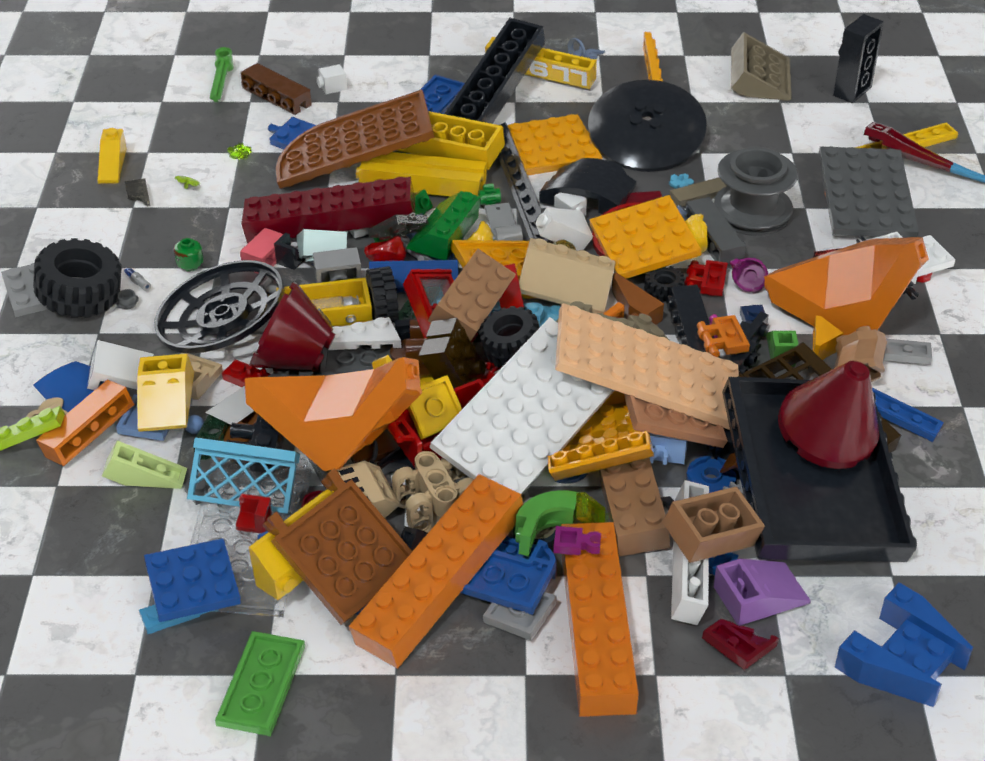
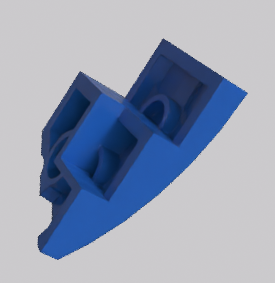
M77 361L68 363L45 375L33 386L46 400L57 397L64 400L62 409L70 412L94 391L87 389L91 366Z

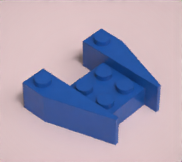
M899 582L884 598L879 617L880 620L897 630L882 647L854 630L839 646L834 668L858 683L934 707L942 685L936 679L950 663L965 670L973 647L922 595Z

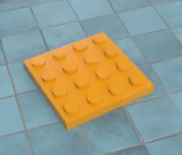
M578 114L508 125L528 176L558 171L559 168L581 158L602 159L599 150L591 142L589 133Z
M670 195L589 219L590 226L606 257L615 261L614 273L616 272L626 279L701 256L700 246Z
M452 240L450 248L462 268L465 267L477 249L503 266L515 263L519 280L529 241ZM522 294V298L524 299L536 298L533 296Z

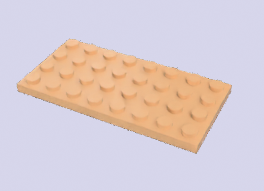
M562 303L558 318L555 370L627 395H633L636 398L668 409H674V411L685 413L688 416H693L703 421H709V423L717 426L720 425L730 430L722 391L728 377L739 376L738 364L715 357L708 352H701L687 345L675 343L665 337L655 336L642 329L627 326L622 322L604 318L599 314L581 310L577 306Z

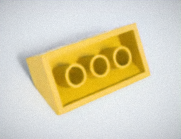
M326 489L283 522L289 527L330 496L332 492ZM268 532L249 546V553L256 586L276 600H279L291 592L303 579L271 542L276 535Z

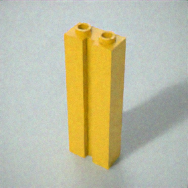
M391 152L387 155L374 157L366 162L362 161L360 166L356 168V179H359L361 183L378 179L387 180L411 176L414 193L425 189L427 194L451 197L463 191L478 196V190L483 189L482 186H484L487 180V162Z

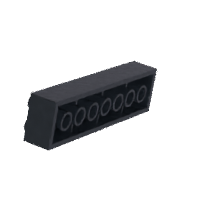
M509 17L444 114L493 124L544 46V26Z

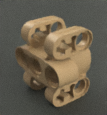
M423 451L415 457V470L410 467H402L395 471L392 476V488L400 504L398 507L406 508L408 527L429 532L471 484L473 478H464L458 483L454 482V480L466 475L444 458L440 460L435 453ZM411 494L409 498L401 500L404 496ZM425 520L422 525L415 526L418 522Z

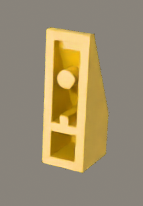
M108 128L102 131L98 184L119 183L127 150L123 129Z

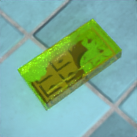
M586 492L576 493V518L582 523L605 522V507Z

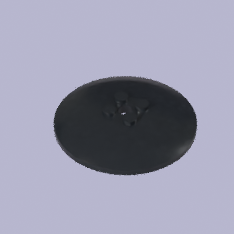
M635 80L611 88L595 102L588 119V132L591 142L599 150L600 154L608 161L620 164L623 168L641 172L667 170L686 162L702 146L707 130L706 115L697 99L681 87L659 80ZM644 117H651L652 119H651V120H644L643 118H644Z

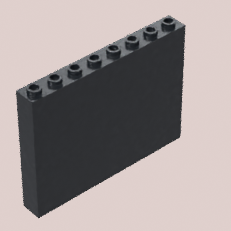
M728 377L722 394L743 494L765 525L754 545L757 559L908 562L917 549V540L912 534L911 519L905 509V498L899 488V477L894 470L893 456L888 449L887 434L882 428L881 414L876 407L875 393H873L879 426V439L876 447L867 459L859 461L856 466L835 469L814 464L797 453L799 448L791 440L786 442L779 428L778 414L785 397L791 390L810 380Z

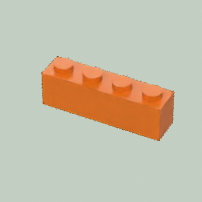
M107 379L64 416L60 427L45 432L36 441L47 459L65 466L135 404L125 386Z

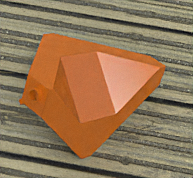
M923 237L877 238L775 270L764 276V285L773 304L814 326L816 315L821 316L842 331L843 335H850L862 326H869L871 330H879L917 271L929 258Z
M406 357L398 358L376 369L322 376L245 378L246 404L323 471H332L334 468L340 470L349 458L365 445H370L422 393L420 388L419 360Z

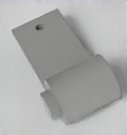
M509 203L485 205L484 209L493 234V240L523 241L521 226L515 224Z

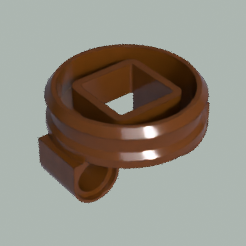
M410 319V338L401 341V348H393L392 346L390 356L392 361L402 357L419 360L420 377L431 376V374L419 357L424 340H427V338L423 337L417 319Z

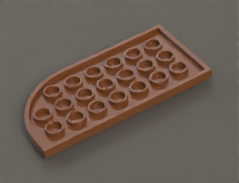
M421 89L323 122L300 134L288 144L278 158L276 178L279 188L291 187L296 183L309 181L314 177L330 174L335 170L348 168L353 164L362 161L366 162L374 157L387 155L392 151L401 148L405 149L413 144L426 142L434 138L423 90Z

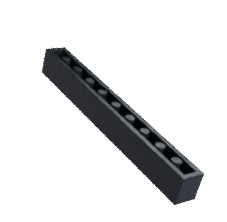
M698 285L671 286L670 296H667V308L671 309V322L675 323V336L680 339L679 344L706 352L704 341L697 334V324L701 321H704L706 325H710ZM723 428L727 438L724 448L707 445L708 451H712L713 458L716 460L717 457L727 460L730 454L735 453L729 429Z

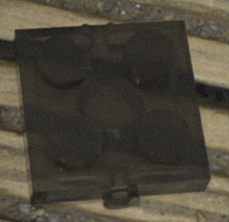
M413 212L409 215H394L368 229L370 238H379V240H387L395 236L407 238L408 234L421 231V227L429 224L427 215H416Z

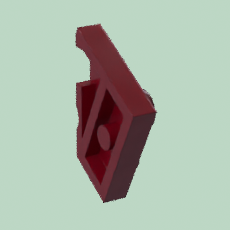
M719 619L706 628L702 635L703 640L744 670L777 647L779 638L771 635L770 639L754 635L755 629L738 626L734 622Z

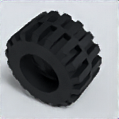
M510 306V308L506 309L504 307L500 311H494L491 313V316H487L484 319L485 322L481 323L479 335L488 361L494 363V366L503 367L540 328L537 317L531 310H525L524 307L516 308L515 306Z

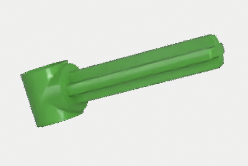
M221 47L215 51L216 73L210 93V99L214 100V102L221 100L227 72L234 68L232 50L227 47Z

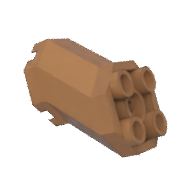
M862 326L856 332L850 335L839 336L836 339L837 359L834 368L849 361H859L869 369L871 382L880 379V372L884 373L885 371L883 358L887 341L884 333L876 329L871 330L869 326Z

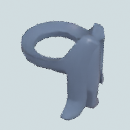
M572 38L568 42V54L597 59V55L605 53V50H585L584 44L578 38ZM574 42L580 45L577 51L573 49Z

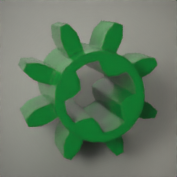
M494 183L484 184L482 186L483 189L478 190L480 205L501 203L500 188H494Z

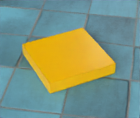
M448 375L420 385L421 395L407 408L421 440L440 433L462 410Z

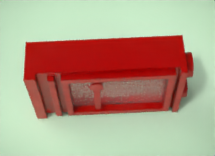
M411 269L403 283L424 338H427L426 335L431 325L428 322L429 317L454 282L451 269ZM478 333L475 334V336L471 340V343L474 342V340L478 336Z

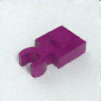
M556 526L554 553L581 555L582 549L591 554L600 553L601 533L593 531L588 534H582L583 528Z

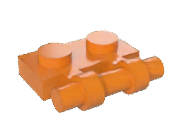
M735 315L713 318L711 325H706L704 321L697 324V334L704 341L706 352L719 357V349H724L726 355L749 352L750 344Z

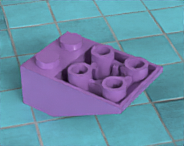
M737 559L716 566L714 589L738 626L811 602L785 562Z

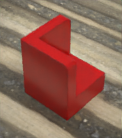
M241 494L239 497L240 513L235 525L236 530L260 534L266 532L267 530L263 524L272 515L271 498Z

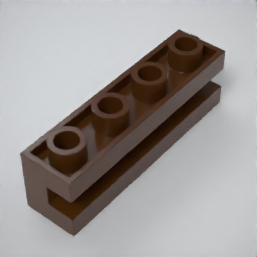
M259 63L241 71L243 89L294 115L301 112L300 106L306 109L312 106L309 88Z

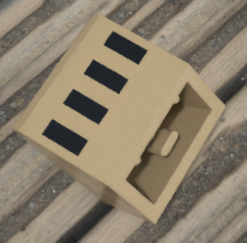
M361 461L337 470L345 483L351 479L384 518L400 505L380 466L367 461Z

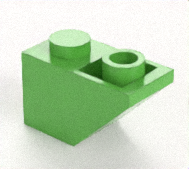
M770 331L766 335L770 359L799 345L796 331Z

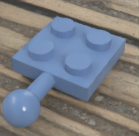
M134 394L132 400L135 405L122 415L116 426L117 433L164 441L169 429L138 431L137 395ZM198 415L189 416L187 428L185 429L191 434L200 433L204 428L203 419Z

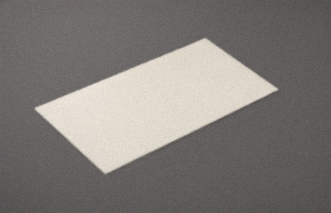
M243 386L205 413L231 425L232 422L238 423L254 412V410L246 404L245 386Z

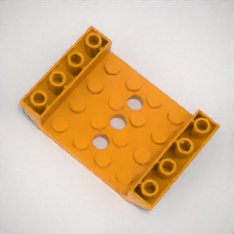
M614 391L562 451L547 456L548 469L551 476L557 481L653 457L654 453L650 433L633 429L624 393Z

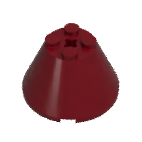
M292 282L289 286L291 289L290 294H284L258 342L259 347L256 353H253L250 366L254 368L312 371L313 368L319 369L324 359L322 351L324 348H330L336 334L332 332V326L298 283Z

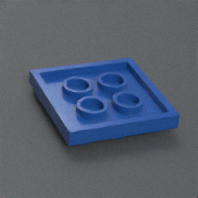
M224 538L144 555L159 622L241 604L240 594Z

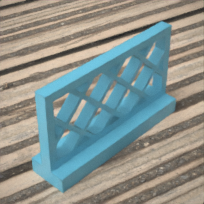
M195 437L193 445L195 453L187 499L240 507L239 501L234 500L253 486L256 487L263 497H270L280 489L285 496L284 507H275L271 503L272 512L277 511L289 514L300 453ZM201 455L211 456L216 465L207 472H204L200 467ZM216 457H221L224 459L219 462ZM230 459H235L241 468L229 476L222 465ZM241 460L250 462L244 465ZM255 462L261 463L266 470L256 480L247 470ZM266 464H271L274 466L269 469ZM280 466L290 467L288 478L279 483L272 472ZM219 468L227 479L215 487L207 476ZM244 471L252 483L240 491L233 479ZM270 475L277 486L265 495L257 483ZM205 479L212 490L204 496L195 495L196 484ZM230 482L237 494L226 500L223 499L218 490ZM287 484V488L285 491L283 486ZM215 493L218 498H212L210 496Z

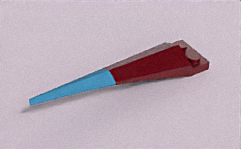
M872 122L865 128L863 135L868 136V139L871 141L880 142L882 140V149L901 150L903 158L985 183V175L956 164L928 150L892 127Z

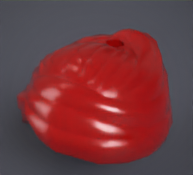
M395 236L383 242L371 243L364 249V253L370 261H404L406 256L405 246L400 236Z

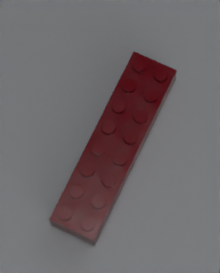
M411 176L247 198L244 201L241 221L247 244L264 228L281 234L289 233L290 238H296L304 229L348 231L415 222V194Z

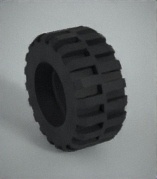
M71 238V240L67 241L62 239L58 243L53 242L49 244L47 248L44 247L36 256L34 262V293L43 306H46L52 312H58L61 316L70 315L71 318H78V316L88 318L93 314L97 316L102 314L104 310H109L117 302V295L120 292L122 266L115 253L107 246L104 248L101 243H93L88 239L78 240V238Z

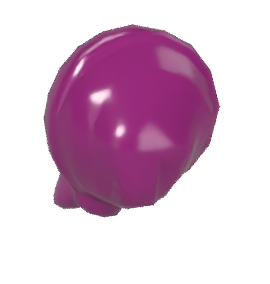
M736 258L730 261L732 278L738 288L746 292H756L765 286L764 276L768 275V270L762 261L756 258Z

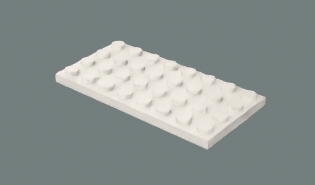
M549 317L431 442L430 448L469 478L474 480L478 474H481L520 493L522 496L548 467L547 456L562 451L615 390L555 370L558 323Z

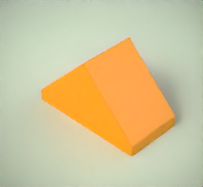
M816 315L813 328L812 350L822 360L836 353V339L842 336L843 332L823 317Z

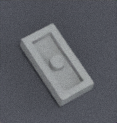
M886 338L887 344L884 360L931 365L932 348L930 342Z

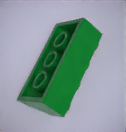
M460 191L440 202L407 244L406 249L441 260H448L453 253L450 248L452 240H462L478 219L480 196Z

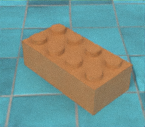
M477 249L437 304L428 322L457 318L461 326L465 328L466 334L471 341L479 330L481 323L490 314L516 274Z
M645 458L599 470L600 483L610 522H614L619 557L670 548V534L662 523L666 515L650 459Z

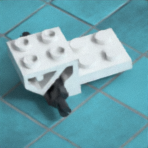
M894 232L872 239L903 237L898 232ZM931 235L923 237L929 260L917 271L903 292V295L906 293L911 300H915V296H919V293L912 287L916 284L917 277L953 267L955 259ZM859 236L862 242L867 241L864 236Z

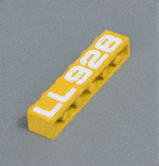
M492 37L485 46V53L496 37ZM542 48L525 74L590 89L596 80L597 60Z

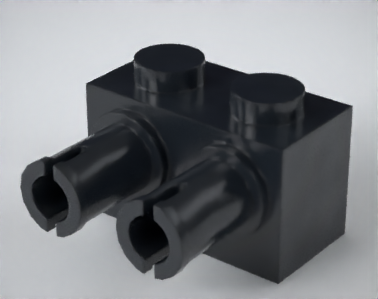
M258 415L254 425L231 423L230 438L250 439L249 442L230 440L226 442L281 449L284 436ZM255 462L250 466V471L266 472L261 463ZM266 464L269 469L274 466L271 464Z

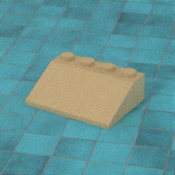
M530 238L519 279L521 293L559 304L570 305L574 301H580L584 304L592 305L593 313L603 314L611 286L615 261L606 256L599 257L589 254L584 250H573L562 244L555 245L543 239Z

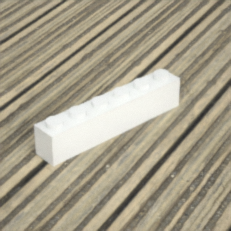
M684 480L675 501L709 493V486ZM674 540L671 619L698 625L708 607L709 558L689 563Z

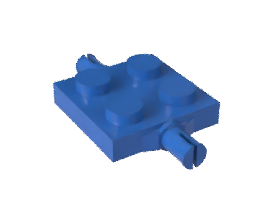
M291 117L282 126L270 123L268 131L274 133L269 138L270 145L284 150L296 137L316 125L295 117Z

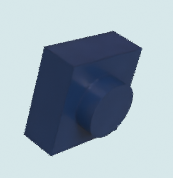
M763 305L740 306L742 321L750 324L760 311L765 313Z

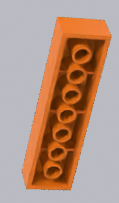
M478 474L348 626L355 645L398 669L460 594L464 586L469 583L515 527L516 515L523 505L521 494Z
M614 522L561 524L563 527L583 528L582 534H588L593 531L601 533L600 553L591 554L581 549V555L562 554L579 717L636 714L638 687Z

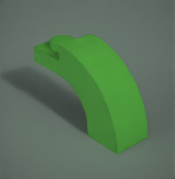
M568 490L550 491L539 494L525 502L516 515L515 542L519 543L518 554L529 556L534 540L542 530L553 526H561V524H573L577 515V502L579 504L580 492Z

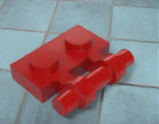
M692 260L687 267L688 276L685 278L684 286L698 285V288H701L700 294L722 296L728 263L706 260V264L701 265L697 260Z

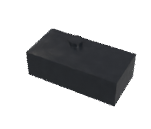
M863 14L844 29L842 44L838 51L840 56L833 96L853 104L872 88L884 21Z

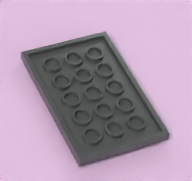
M820 146L818 153L832 235L879 237L898 232L903 238L918 237L919 230L901 150Z

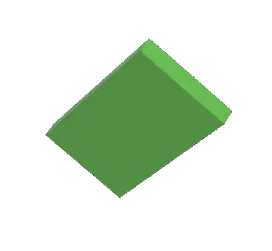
M252 631L216 716V726L271 736L303 654L305 640Z

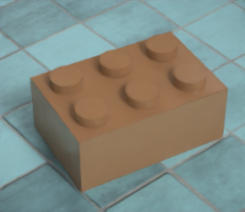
M737 486L674 501L662 522L689 563L752 547L765 527Z

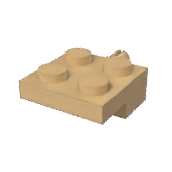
M188 353L194 370L191 398L199 400L223 372L222 364Z

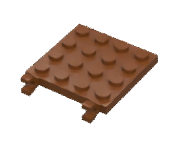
M334 468L321 481L328 490L334 491V493L289 527L283 522L277 511L268 517V521L263 526L269 533L276 535L271 541L338 623L343 625L370 602L412 553V550L351 479L345 483L341 475Z

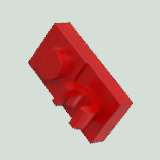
M236 359L222 372L223 380L240 387L245 386V378L268 377L271 375L267 373L265 368L260 370Z

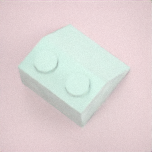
M302 230L297 235L299 258H306V262H314L313 253L347 249V232Z

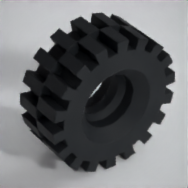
M391 267L367 269L366 281L372 305V319L389 317L391 322L395 323L396 320H399V306Z

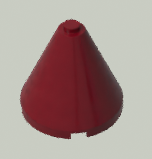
M849 361L794 388L787 394L778 414L779 428L786 442L791 440L799 448L797 453L800 456L823 467L843 469L856 466L859 461L867 459L872 454L879 439V426L870 372L863 363Z

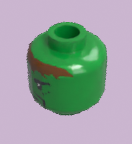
M184 238L174 246L175 262L179 268L185 271H193L203 263L202 246L197 240Z

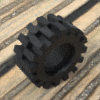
M673 266L646 272L644 291L662 303L666 301L667 304V296H670L671 286H684L683 272L680 273L678 268L674 270Z

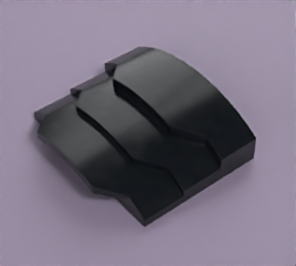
M581 158L559 168L557 173L544 184L539 192V203L554 205V196L560 192L598 199V213L604 214L616 206L625 204L630 193L636 187L637 181L628 176L620 164L603 159Z

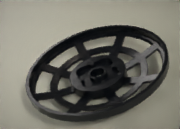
M241 260L211 267L189 278L167 296L156 313L154 329L164 346L181 353H204L232 345L254 333L272 317L284 296V282L279 272L265 262ZM259 273L253 283H230L229 274ZM266 275L271 277L279 288L269 296L260 286ZM220 277L221 286L207 291L198 298L189 293L203 283ZM247 289L244 294L230 293V290ZM256 292L261 297V300L249 305L247 300ZM221 293V295H218V296H216V297L210 299V300L207 301L206 303H204V301H206L207 299H209V298H211V297H213V296H215V295ZM181 299L190 304L182 313L179 321H166L170 311ZM274 300V302L272 303V305H271V306L269 307V309L265 312V310H266V308H267V304L270 303V302H272V301ZM196 308L199 309L196 314V320L187 321L191 313ZM259 309L257 315L252 320L246 319L250 312ZM199 326L202 331L192 337L186 331V328ZM240 326L243 327L237 332L227 336L228 331L234 328H238ZM165 329H178L184 341L177 344L169 342L165 335ZM208 334H218L217 339L200 340Z

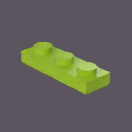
M61 406L53 409L47 408L34 417H25L14 425L1 427L0 451L60 427L65 412Z

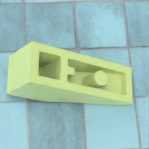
M117 440L106 460L102 477L126 486L181 489L187 468Z

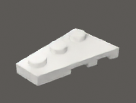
M380 317L372 321L355 322L352 325L343 327H332V332L336 335L328 350L357 349L360 345H370L372 349L381 348V344H393V348H401V339L390 318Z

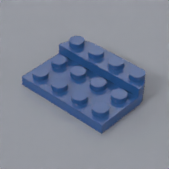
M506 536L460 593L533 615L551 578L556 579L557 564L555 555L548 548V543L539 540L537 545L533 544L529 556L518 554L519 543L515 542L514 538Z

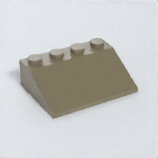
M743 32L731 48V89L735 93L746 97L789 101L791 99L790 58Z

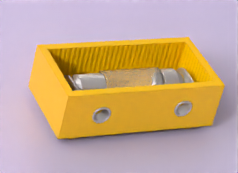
M366 277L299 285L317 309L320 308L327 316L332 326H348L355 322L372 321V305ZM289 286L284 287V294L289 295L291 289Z

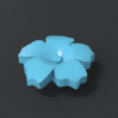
M686 173L679 176L673 174L669 181V185L676 189L694 184V180L689 178V175Z

